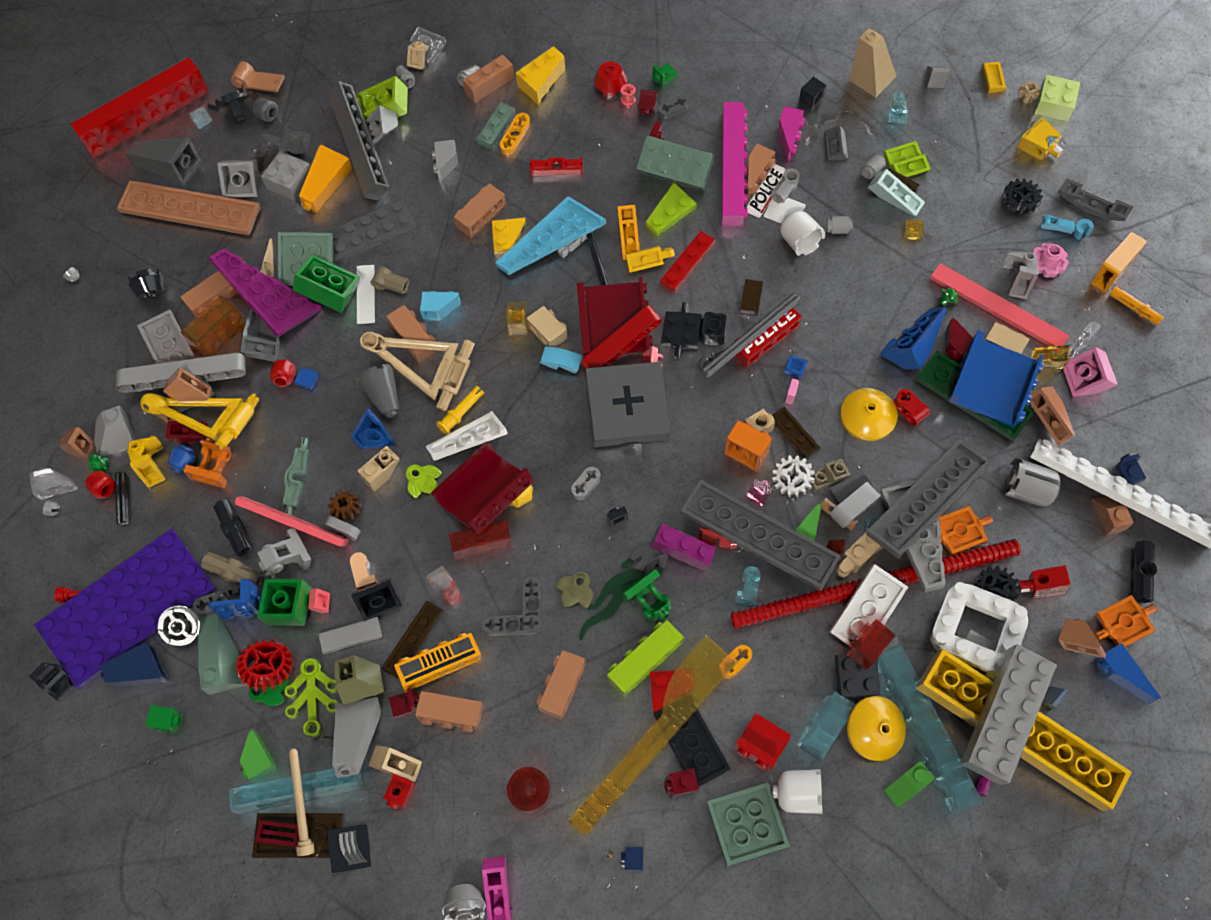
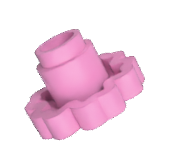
M1043 243L1041 247H1035L1033 250L1038 259V274L1043 273L1044 277H1056L1058 273L1062 274L1069 263L1066 259L1068 254L1059 245Z

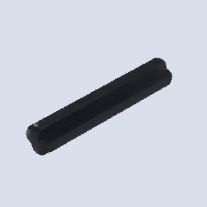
M123 471L115 473L116 523L119 526L128 525L127 474Z

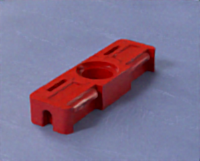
M565 157L548 158V160L530 159L531 176L583 174L582 157L580 159H565ZM554 164L561 165L559 169L552 168Z

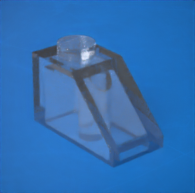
M40 468L35 472L29 473L32 494L40 500L78 490V486L71 479L50 468Z

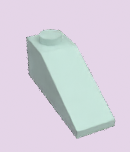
M887 169L877 173L868 186L879 198L912 216H916L925 203Z

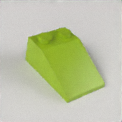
M393 76L356 94L365 120L379 105L396 112L397 118L407 114L408 87L397 76Z

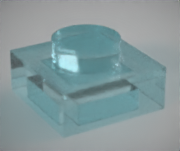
M204 106L188 114L197 129L213 121Z

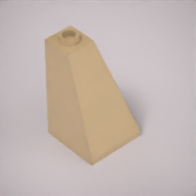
M869 28L858 39L849 81L872 96L877 97L896 78V73L884 37Z

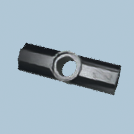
M228 499L219 500L213 508L221 523L220 528L223 534L229 539L237 556H244L250 553L253 547L245 533L244 524L239 516L236 515Z
M1147 540L1135 542L1134 568L1131 572L1134 579V599L1139 603H1152L1154 601V576L1157 573V566L1154 563L1155 544ZM1141 569H1144L1147 572V575L1144 574Z

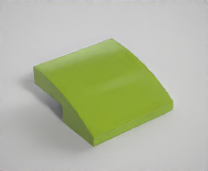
M917 141L883 152L890 169L907 178L931 170L926 155L921 153Z

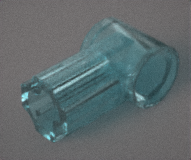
M902 91L892 94L891 108L888 116L889 124L906 125L907 95Z

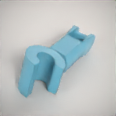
M1048 214L1043 215V223L1040 225L1044 230H1054L1072 234L1073 231L1074 237L1078 240L1081 239L1083 232L1085 235L1090 236L1094 228L1093 222L1089 219H1081L1075 225L1074 221L1060 219Z

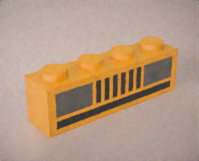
M462 633L456 636L455 640L440 642L435 648L421 650L412 658H402L394 667L405 693L408 688L415 689L481 661V654L472 633Z

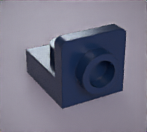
M1140 454L1124 455L1115 466L1120 476L1128 484L1133 485L1146 479L1138 463V460L1141 458Z

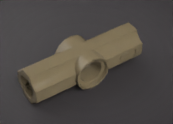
M211 552L202 559L201 567L203 569L218 574L221 578L231 583H240V579H249L258 587L262 582V572L249 568L236 559H226Z

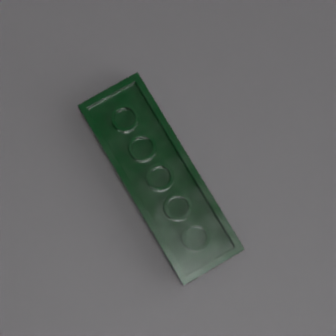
M937 350L918 374L916 381L949 401L962 365ZM956 405L1013 442L1035 412L1025 406L1023 411L1026 414L1022 423L1018 422L1015 427H1011Z

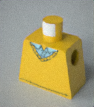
M1043 117L1021 137L1017 146L1019 149L1040 160H1043L1049 153L1058 158L1064 151L1058 146L1061 134Z

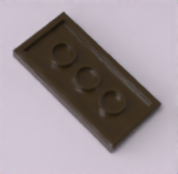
M257 813L254 841L259 819L298 824L296 813ZM305 813L308 839H311V842L314 843L315 852L312 854L297 856L296 847L254 842L252 858L330 859L327 831L343 828L344 814ZM263 825L264 830L295 833L296 829ZM261 834V838L290 842L294 840V838Z

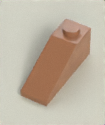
M1052 386L1042 387L1032 394L1030 405L1057 445L1060 446L1073 437L1075 433L1064 403Z

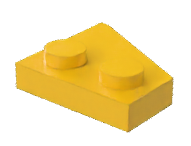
M525 218L492 221L495 254L506 253L515 245L521 235L520 232L523 226L526 225Z

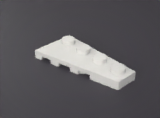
M491 411L427 445L426 449L435 461L504 436L508 432Z

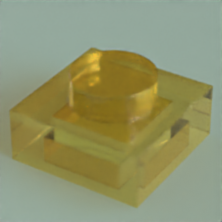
M905 220V239H923V220Z

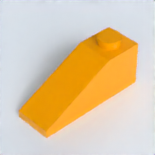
M635 205L617 206L623 260H626L625 254L640 251Z

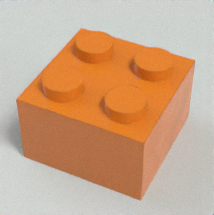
M738 420L726 439L724 454L758 472L769 454L772 438L766 432L758 431L749 423Z

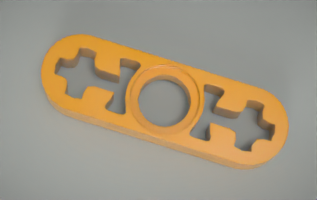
M519 113L513 119L500 141L502 154L512 155L516 151L530 127V117L528 114ZM512 132L520 133L518 136H511Z

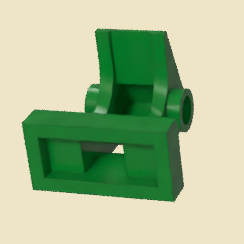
M651 569L621 592L620 595L624 600H629L634 596L644 609L642 611L644 616L649 621L652 619L656 623L658 620L663 621L670 615L672 608L671 601L667 595L663 594L661 596L653 584V581L660 574L656 569ZM649 591L656 599L650 606L643 598Z

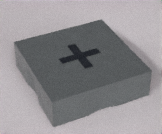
M661 362L586 369L585 381L588 403L591 408V429L594 447L621 445L628 442L644 443L669 440L671 429Z

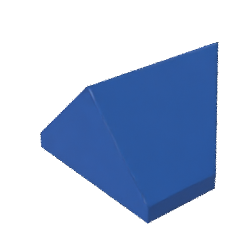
M366 409L350 437L361 449L397 446L380 420L370 409Z

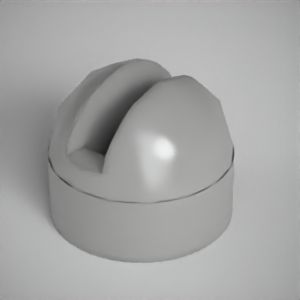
M71 267L64 273L63 277L67 281L75 282L79 279V272L74 267Z
M47 500L43 507V514L46 516L57 515L59 510L56 509L60 508V505L55 501Z

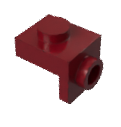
M640 91L637 109L641 114L650 115L655 113L657 91Z
M694 769L668 774L666 781H664V788L666 793L670 795V799L699 790Z

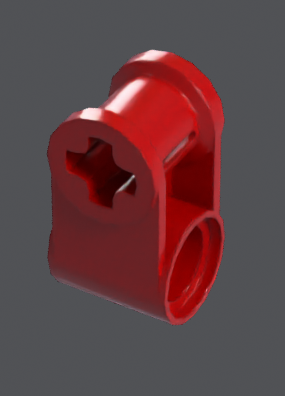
M909 389L900 390L894 399L897 410L913 426L918 425L930 414L928 406Z

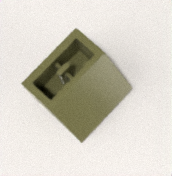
M355 655L334 661L335 683L343 705L384 692L382 672L379 664Z

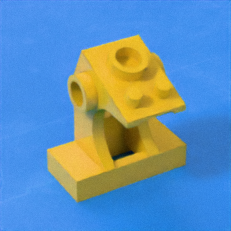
M156 436L129 441L127 450L131 460L129 462L131 468L148 488L166 480L163 472L151 458L153 454L164 449V446Z

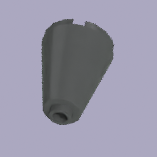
M383 364V368L377 369L375 366L359 374L357 382L381 416L389 419L397 415L399 403L393 368L390 364Z

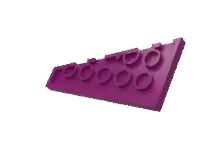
M225 248L209 257V261L277 338L322 310L320 305L311 303L305 296L296 294L290 287L268 274L261 273L258 268L243 262V259Z

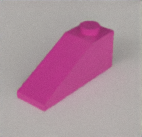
M502 856L483 859L482 876L488 920H511L506 858Z

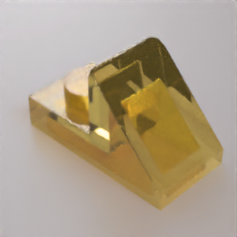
M1071 346L1033 348L1031 358L1037 360L1041 354L1044 355L1042 359L1043 367L1051 366L1054 372L1058 373L1069 362Z

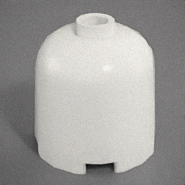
M798 210L787 214L780 226L782 237L798 256L800 254L806 256L819 247L818 242L821 238H825L824 229L804 211Z
M821 769L789 770L780 774L777 785H773V797L778 798L779 806L782 810L788 813L822 814Z

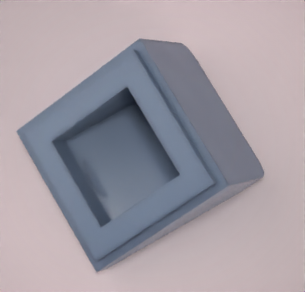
M1049 686L1041 705L1048 711H1051L1067 695L1068 691Z

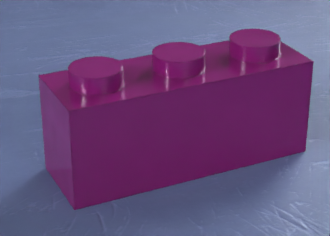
M663 523L656 529L650 544L651 548L702 571L710 566L716 547Z

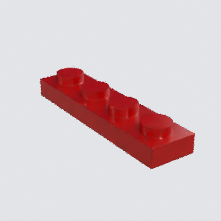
M700 231L660 279V284L675 293L714 245L715 239Z

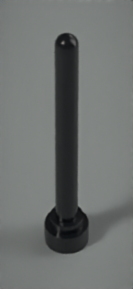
M590 232L587 234V240L601 285H609L593 233Z

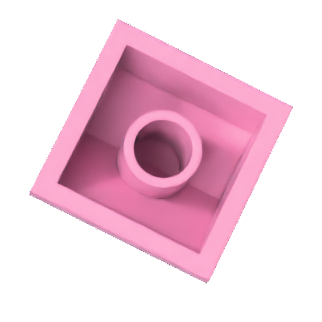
M1097 347L1061 363L1073 397L1101 393L1118 385L1106 352Z

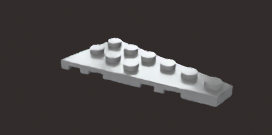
M915 482L881 489L880 495L887 510ZM940 517L906 551L924 592L943 589L945 586L940 540Z

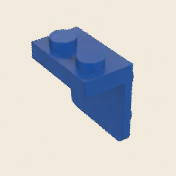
M240 579V599L209 602L208 607L222 619L226 620L233 619L234 616L253 617L254 614H258L262 591L249 579Z

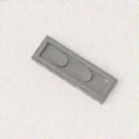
M378 617L319 634L321 649L324 655L383 638Z

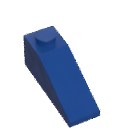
M1122 643L1107 651L1105 658L1098 657L1095 659L1101 673L1145 702L1151 704L1161 698Z

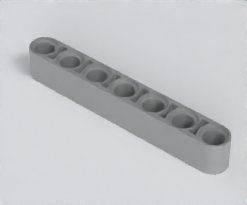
M231 353L119 369L116 371V390L121 393L164 388L168 378L179 367L203 382L242 377L246 374L245 356L241 353Z

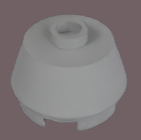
M172 606L166 609L158 621V631L161 638L165 642L176 646L192 642L200 628L199 619L195 612L185 606Z
M460 884L447 891L442 913L445 920H473L478 917L483 919L486 903L477 886Z

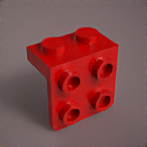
M755 714L742 736L736 742L734 749L737 750V754L741 757L754 761L755 765L760 769L771 772L791 736L761 715Z

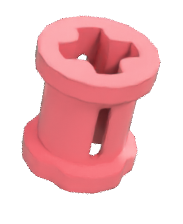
M625 84L621 88V103L626 107H631L636 102L634 96L636 89L631 84Z

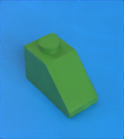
M251 730L248 733L241 755L240 763L243 768L240 771L246 780L249 779L256 783L275 771L277 767L260 735Z
M920 761L887 787L884 792L893 804L899 808L935 778Z

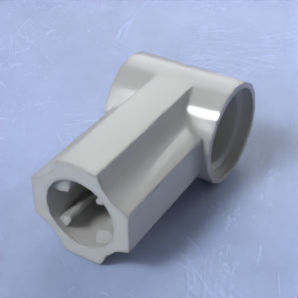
M787 169L784 172L783 178L771 192V197L775 202L784 203L791 192L797 189L800 175L796 169Z

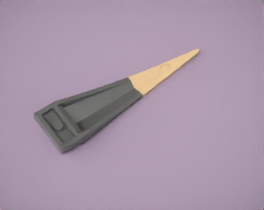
M269 239L260 272L274 278L272 239ZM250 307L241 337L239 353L247 357L275 362L278 360L279 337L277 338Z

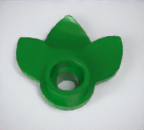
M289 679L288 681L283 680L282 686L276 684L274 690L268 687L266 692L263 691L260 695H257L256 690L252 687L248 691L249 697L255 702L263 701L267 706L280 705L285 701L281 693L287 687Z

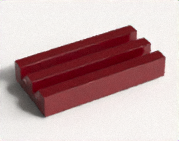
M259 819L254 842L296 847L298 845V824ZM263 825L296 829L295 833L264 830ZM261 834L294 838V840L290 842L261 838Z

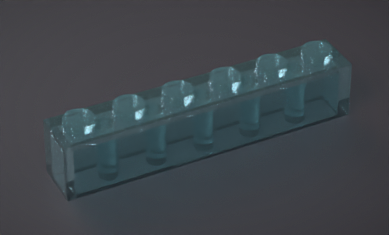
M362 768L359 774L347 777H337L334 769L301 775L304 801L364 790ZM292 777L229 789L230 811L236 814L295 803Z

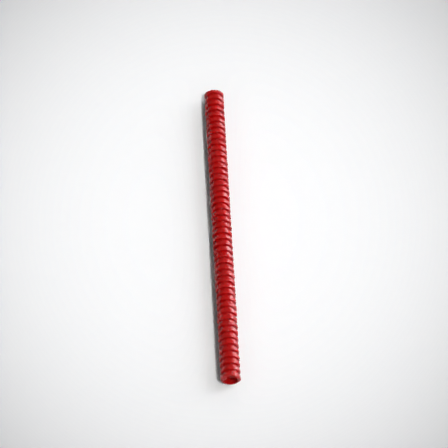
M1011 539V541L1006 540L1005 542H999V544L995 543L993 546L988 545L987 547L983 546L975 550L964 551V553L960 552L958 555L953 554L952 557L950 555L946 556V558L942 557L944 573L947 575L949 572L954 573L955 571H961V569L966 570L967 567L970 569L973 566L978 567L985 563L989 564L997 560L1008 559V557L1020 556L1021 547L1016 539ZM912 565L911 567L906 566L905 569H895L893 572L887 571V573L905 585L908 583L912 584L914 581L919 582ZM862 579L852 580L851 583L845 582V585L843 583L839 584V586L834 585L833 588L829 586L827 589L823 588L822 591L815 590V592L810 591L809 594L807 592L803 593V595L798 594L797 597L791 596V599L787 597L785 600L780 599L779 602L775 600L773 603L768 602L767 605L763 603L760 607L756 605L755 608L749 607L748 610L744 608L743 611L737 610V613L732 611L730 614L732 625L735 629H739V626L743 628L745 625L751 626V623L755 625L758 621L762 623L763 620L769 621L770 618L772 620L775 617L781 618V615L786 617L787 614L793 615L794 612L796 614L800 611L805 612L806 609L811 610L812 607L816 609L818 606L823 607L824 604L828 606L830 603L835 604L836 601L838 603L842 602V600L847 601L848 598L852 597Z

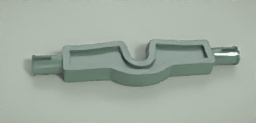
M302 437L300 447L295 448L292 464L287 468L284 476L286 489L282 504L285 507L284 513L292 515L293 508H297L304 487L303 483L294 480V477L307 474L310 452L307 449L309 438Z

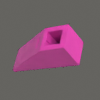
M784 106L778 131L787 160L790 161L792 155L796 154L798 145L795 143L800 141L802 131L799 130L804 127L806 118H803L804 110Z

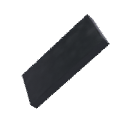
M690 695L653 714L682 770L694 769L698 787L731 771Z

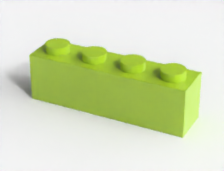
M668 620L663 624L661 622L653 628V633L649 637L644 636L638 642L639 646L635 650L630 649L623 656V661L619 664H613L608 669L607 680L623 697L629 694L650 672L656 669L684 642V637Z

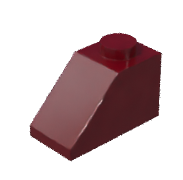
M953 317L947 327L945 351L950 359L959 363L965 359L973 337Z

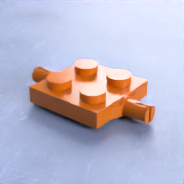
M970 506L940 517V540L946 546L950 556L987 543L988 538L984 533L983 526L993 523V519L990 515L979 519L973 513Z
M1131 595L1095 614L1103 629L1094 633L1098 641L1108 636L1116 646L1122 643L1126 647L1156 631L1148 615L1157 612L1158 608L1155 607V604L1143 608Z

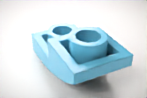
M545 346L540 363L555 370L560 367L576 374L582 355L565 349Z

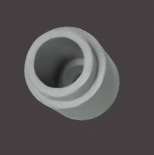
M873 154L862 165V176L866 179L874 178L877 173L886 167L885 158L882 155Z
M831 216V218L826 220L827 233L849 234V230L853 229V220L849 219V216Z

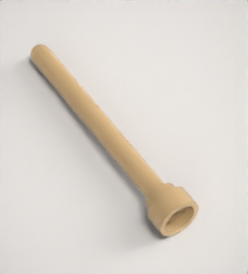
M293 748L289 751L299 831L296 852L297 856H305L314 853L315 850L314 843L311 842V839H308L298 751Z

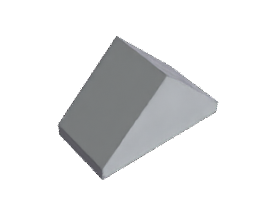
M927 66V88H944L950 69L944 66Z

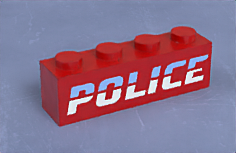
M791 308L736 354L735 357L746 368L798 328L801 324L802 316L794 308Z

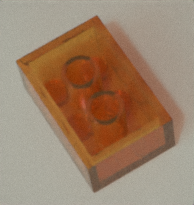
M220 295L180 333L191 349L200 357L216 356L224 346L230 343L231 339L242 332L245 321L237 307Z

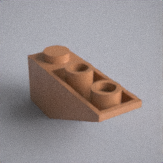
M758 143L748 158L747 199H750L752 194L757 193L760 182L765 181L768 170H772L776 163L774 159L775 151Z

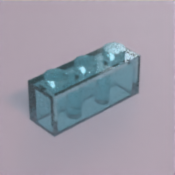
M834 692L832 696H826L821 704L824 707L821 714L816 712L810 722L813 724V727L810 731L806 729L799 739L802 741L799 748L820 762L825 758L846 724L852 708L855 706V704L837 692Z

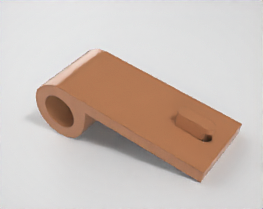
M240 61L230 80L237 88L278 92L285 76L255 72L250 64Z

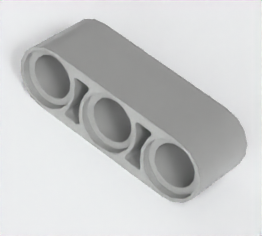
M866 482L836 506L829 515L842 528H845L876 502L881 495Z

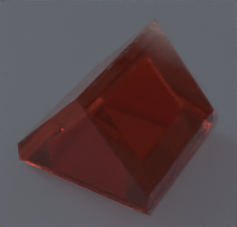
M830 539L826 548L841 555L838 564L846 548V541L844 539Z

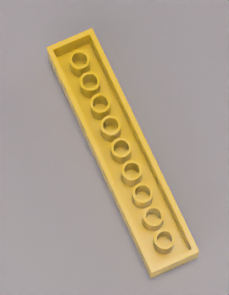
M942 649L933 656L916 689L973 727H976L994 682ZM1041 712L1037 714L1020 757L1101 811L1114 809L1132 773Z

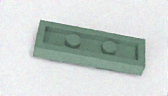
M500 102L477 137V143L492 149L515 114V108Z

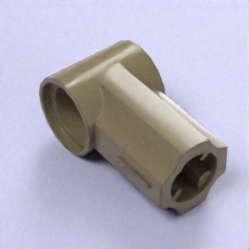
M379 266L371 280V285L379 290L389 289L404 294L408 290L409 279L393 274L389 269Z

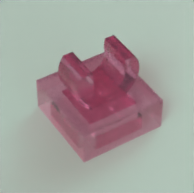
M756 479L752 483L747 495L763 506L772 492L769 488L771 483L766 479L762 483Z

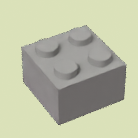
M279 151L261 178L266 189L296 201L310 170V165L303 160Z

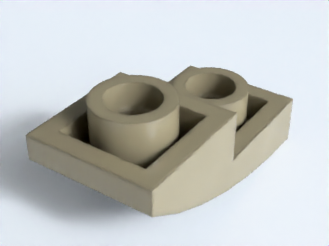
M842 459L826 463L823 468L814 470L815 475L811 477L815 479V482L810 483L812 491L816 492L827 488L851 475Z

